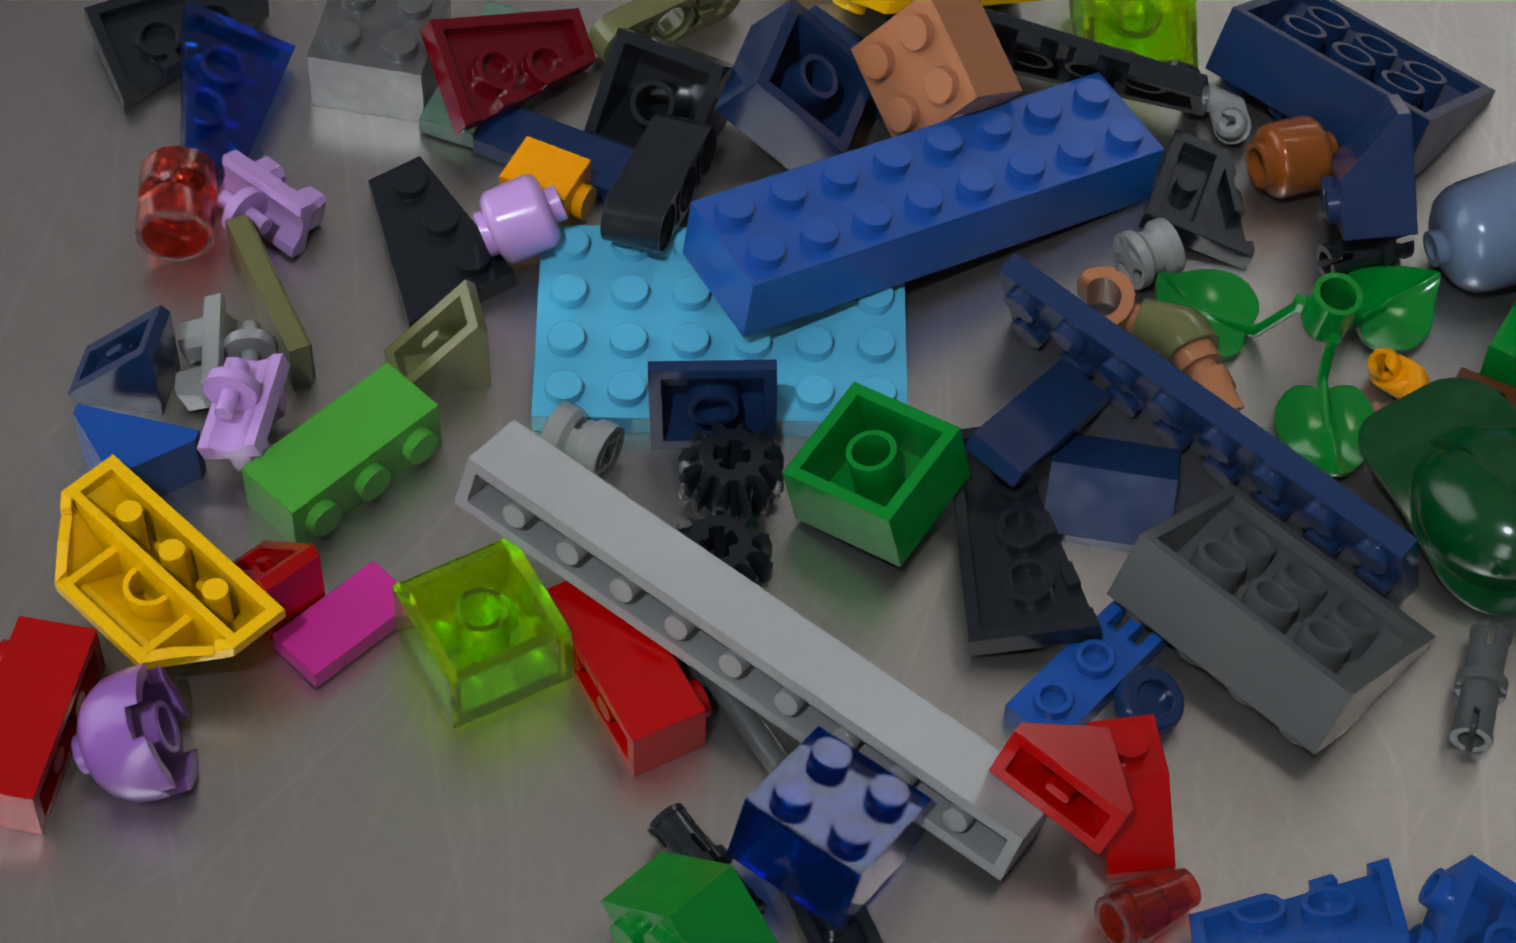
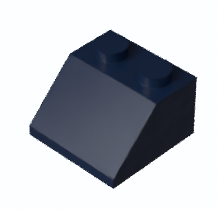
M1387 94L1333 154L1331 176L1320 177L1323 213L1326 212L1328 224L1337 225L1344 241L1418 234L1412 113L1399 94Z

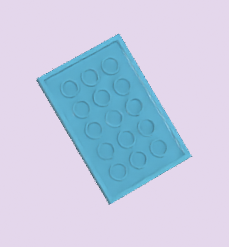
M558 225L561 232L559 245L540 254L531 409L532 431H543L548 418L560 403L568 401L583 408L589 420L599 421L607 419L622 426L624 433L651 434L648 361L777 359V436L811 437L853 382L908 405L905 283L743 337L684 256L683 247L687 227H678L665 252L657 254L603 240L600 225Z

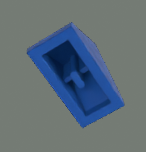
M77 404L73 416L82 453L92 469L113 454L160 497L202 479L206 470L204 458L197 450L200 439L199 430Z

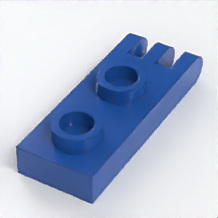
M1114 600L1097 616L1101 625L1102 640L1088 639L1065 646L1005 705L1003 719L1015 728L1021 722L1087 726V722L1092 721L1114 699L1116 688L1120 682L1135 671L1146 668L1161 653L1167 640L1153 631L1138 645L1136 641L1142 636L1146 626L1135 622L1131 618L1119 630L1115 627L1121 622L1126 612L1124 607Z

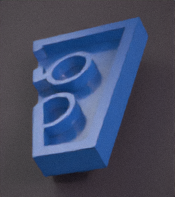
M1389 858L1366 864L1367 876L1338 884V879L1333 874L1308 880V892L1284 900L1276 895L1263 893L1189 914L1191 943H1410Z

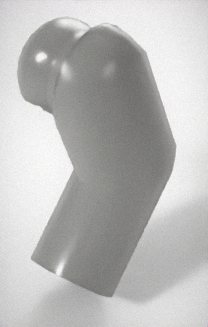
M1209 83L1210 98L1205 113L1209 114L1215 135L1220 141L1230 145L1244 141L1250 134L1252 127L1244 98Z

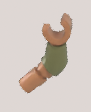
M1096 266L1087 268L1081 273L1077 279V296L1090 306L1106 303L1116 307L1114 312L1105 317L1127 333L1132 334L1134 338L1240 412L1244 408L1235 390L1237 387L1227 366L1219 364L1222 359L1217 350L1220 340L1204 315L1194 307L1145 298L1142 304L1135 303L1133 283L1125 273L1114 267Z

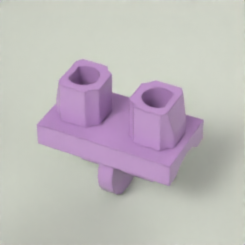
M236 149L224 154L222 165L225 169V177L215 198V204L224 210L222 215L224 230L227 231L225 220L246 214L247 217L251 218L258 235L291 258L305 251L308 231L320 225L323 221L326 206L325 195L312 186L296 191L285 183L286 175L282 166L268 156L252 161Z
M283 353L272 354L267 359L259 361L246 360L239 357H226L224 366L212 368L207 372L203 391L205 396L211 401V406L197 445V450L204 460L228 459L236 470L242 471L241 468L254 458L261 457L263 452L272 446L268 441L272 423H276L285 416L290 400L283 389L290 368V364Z

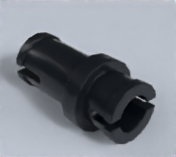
M1405 236L1348 241L1341 239L1318 245L1315 251L1316 262L1328 258L1340 257L1338 262L1318 267L1319 272L1322 276L1332 272L1347 275L1352 271L1367 267L1383 266L1384 268L1386 266H1393L1395 260L1410 258L1414 253V240L1400 244L1396 240Z

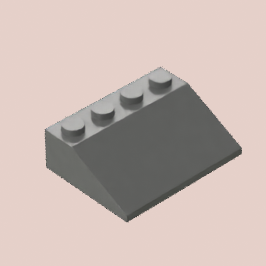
M1232 484L1141 533L1107 592L1108 596L1124 607L1126 614L1132 620L1143 626L1150 627L1171 643L1181 658L1190 664L1202 667L1224 684L1234 699L1244 705L1255 708L1277 725L1281 734L1295 745L1305 747L1314 755L1342 736L1429 648L1436 637Z

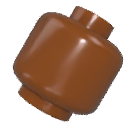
M1297 116L1266 123L1256 131L1253 141L1246 148L1245 160L1247 171L1257 188H1263L1268 195L1275 198L1284 199L1320 190V177L1331 176V160L1333 154L1338 150V144L1334 135L1330 131H1325L1323 126L1310 116Z

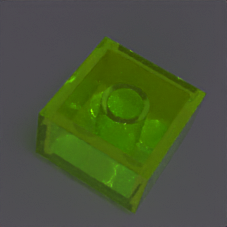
M503 538L392 585L396 630L453 729L574 677L572 631L523 551L507 539Z

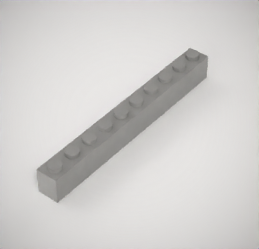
M515 419L468 457L454 500L456 505L1001 881L1039 834L1048 816L988 771L1001 750Z

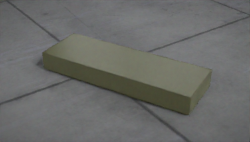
M242 214L225 220L231 260L265 331L276 338L278 354L283 353L290 364L287 377L294 391L315 384L316 373L311 341L251 218L247 217L246 214Z

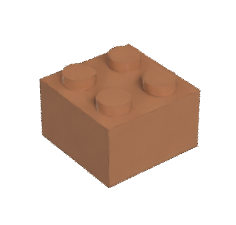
M914 0L850 49L891 138L1009 101L1023 91L980 0Z

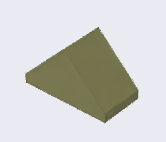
M467 279L461 282L383 350L386 362L390 363L429 397L491 386L488 331L475 283Z

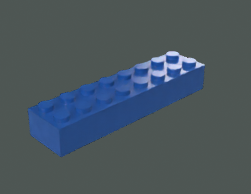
M1097 72L691 201L683 254L741 335L746 337L1146 201L1151 194L1165 149L1105 78Z

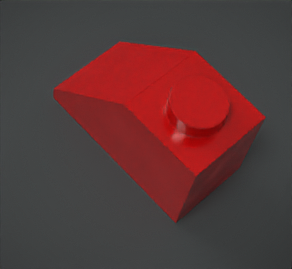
M1154 714L1087 722V726L1110 727L1134 806L1133 811L1101 853L1107 881L1174 873L1176 864L1170 777Z

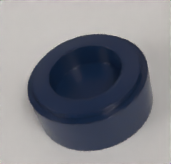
M1142 668L1123 679L1117 686L1114 694V709L1117 718L1154 714L1158 732L1161 735L1180 721L1184 711V698L1179 685L1168 673L1157 668Z

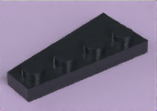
M984 8L1016 75L1063 84L1099 72L1121 98L1205 116L1210 98L1208 77L1191 64L1180 61L1162 62L1139 55L1133 51L1119 49Z

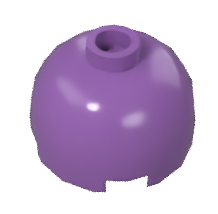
M146 662L117 671L100 680L87 694L82 703L77 718V735H74L71 741L73 757L78 768L84 774L90 773L101 788L120 800L136 803L160 800L193 789L197 780L198 750L196 748L184 752L183 737L178 724L179 720L189 718L190 716L177 686L166 671L160 666L147 670Z

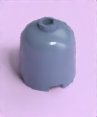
M1516 161L1457 181L1442 190L1432 203L1428 220L1429 231L1423 235L1424 250L1429 262L1434 267L1439 266L1456 287L1474 293H1483L1516 285Z

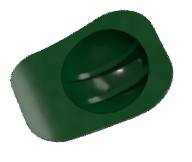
M1454 377L1435 380L1368 416L1359 429L1358 444L1360 453L1365 463L1380 480L1403 514L1414 535L1418 538V542L1435 574L1448 591L1462 603L1479 612L1494 616L1516 614V408L1499 392L1484 383L1468 378Z

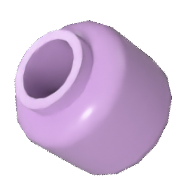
M523 174L483 192L480 197L481 210L473 213L491 257L493 258L501 254L503 259L511 264H518L559 245L561 232L558 223L568 219L555 186L552 185L542 189L539 181L530 174Z

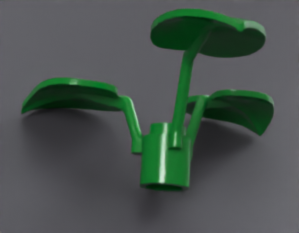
M1409 266L1367 267L1352 271L1347 275L1338 272L1327 273L1316 281L1309 297L1297 294L1291 304L1257 324H1253L1259 314V301L1255 292L1241 277L1223 270L1196 269L1179 273L1159 272L1155 281L1156 300L1194 307L1204 315L1219 337L1220 342L1217 350L1222 357L1221 360L1232 359L1240 353L1245 335L1259 337L1293 315L1300 313L1301 322L1306 333L1314 340L1324 342V349L1316 377L1317 388L1308 385H1297L1289 388L1281 396L1275 406L1273 415L1275 432L1282 443L1327 475L1342 478L1356 471L1364 462L1359 450L1358 434L1362 423L1368 416L1374 413V410L1365 394L1354 386L1339 385L1329 388L1328 378L1340 338L1348 330L1357 328L1361 341L1373 350L1387 347L1401 354L1416 349L1425 340L1433 324L1435 301L1441 273L1435 270Z

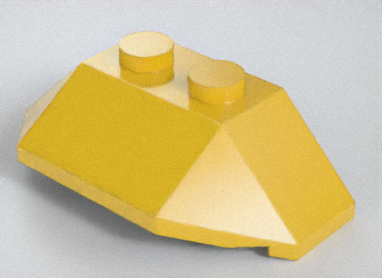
M112 454L61 491V518L54 582L56 591L135 665L146 662L147 670L159 666L169 667L234 657L286 617L285 609L115 455Z

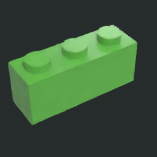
M386 362L265 450L261 457L254 458L241 468L247 506L287 542L308 544L316 537H323L329 534L338 525L341 518L365 500L370 501L377 498L393 479L413 464H421L431 457L437 446L442 443L439 405L390 363Z

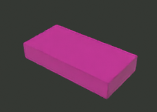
M373 560L272 635L274 648L309 682L318 688L418 613L417 602L410 593Z

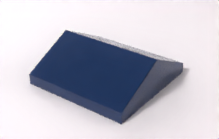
M777 359L648 361L651 449H682L689 447L694 430L711 434V428L717 419L727 429H735L743 418L749 433L767 428L768 435L771 438V445L777 446Z
M1074 434L1052 454L1044 505L1057 528L1059 540L1061 542L1130 552L1141 533L1173 516L1179 478L1180 449Z

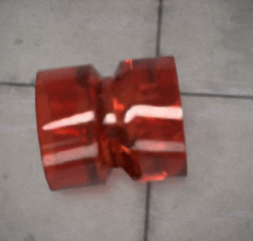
M169 146L152 151L142 160L139 169V202L136 209L135 236L138 245L146 253L158 259L173 262L190 261L203 256L212 248L216 233L217 213L215 204L218 196L219 174L216 164L208 155L189 147Z

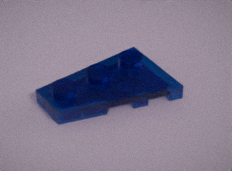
M186 0L182 12L181 164L224 181L225 169L222 165L224 154L236 149L249 157L296 46Z

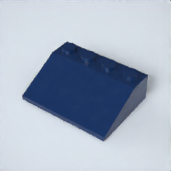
M1252 0L1232 7L1205 67L1221 77V84L1228 90L1242 96L1252 95L1269 105V112L1279 120L1297 116L1315 118L1325 131H1330L1334 135L1338 148L1385 95L1399 94L1412 113L1415 175L1422 172L1491 101L1496 91L1336 0Z

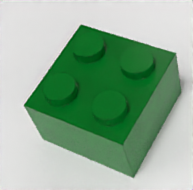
M853 382L782 472L795 519L899 567L906 561L971 475L960 427L856 382Z

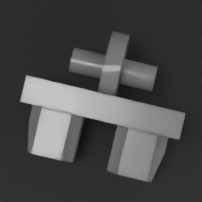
M222 293L204 297L203 317L178 324L177 342L180 352L190 364L201 361V365L175 373L176 395L189 411L209 408L211 401L205 396L203 391L207 372L212 368L224 366L226 357H239L246 360L259 361L267 359L272 354H278L276 338L270 333L261 330L260 323L255 320L241 322L233 319L226 312V299Z

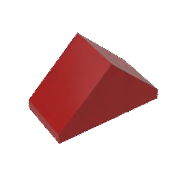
M264 540L233 561L236 566L285 609L286 617L265 632L272 642V635L325 596L320 555L314 544Z
M1021 722L988 770L1099 856L1134 809L1110 727Z

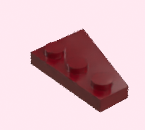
M579 8L431 19L420 30L455 137L582 73L597 60Z

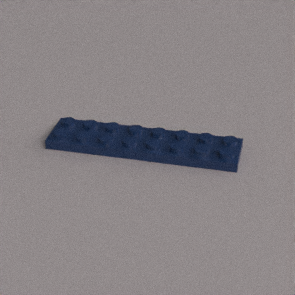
M1015 252L998 270L1005 292L1003 299L1010 309L1013 320L1011 327L1023 341L1037 349L1043 343L1050 346L1061 354L1058 357V361L1063 358L1088 379L1093 377L1108 388L1105 393L1110 396L1109 401L1117 409L1130 417H1134L1140 411L1156 423L1153 427L1155 433L1168 446L1173 449H1180V452L1187 446L1205 458L1202 465L1215 480L1224 486L1234 485L1236 481L1255 494L1252 500L1283 522L1287 517L1305 530L1302 537L1333 559L1338 554L1355 566L1354 576L1384 597L1389 591L1404 601L1419 586L1418 538Z

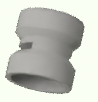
M565 401L560 403L552 412L540 437L604 480L613 469L620 455L624 442V429L622 426L607 419L599 421L589 420L583 408Z

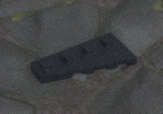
M979 427L961 429L964 446L973 432ZM966 450L971 475L953 497L971 656L1079 643L1088 639L1102 640L1099 620L1093 607H1090L1078 574L1062 547L1057 528L1049 511H1046L1032 474L1030 473L1013 488Z

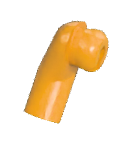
M1378 348L1367 359L1366 368L1371 382L1377 388L1397 400L1430 383L1426 370L1420 364L1398 354L1392 348Z

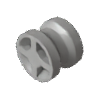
M1155 218L1148 221L1142 231L1125 230L1116 234L1113 238L1112 250L1116 267L1130 279L1134 290H1141L1150 286L1159 272L1179 273L1185 269L1186 259L1182 241L1176 229L1165 218Z

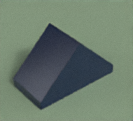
M159 305L86 346L68 395L79 402L163 415L175 384V373L179 372L181 367L171 312L162 305Z

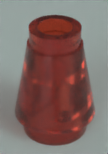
M1184 868L1113 883L1106 888L1104 895L1096 900L1094 906L1095 919L1102 935L1109 943H1149L1188 913L1190 909L1198 906L1201 902V891L1195 877Z

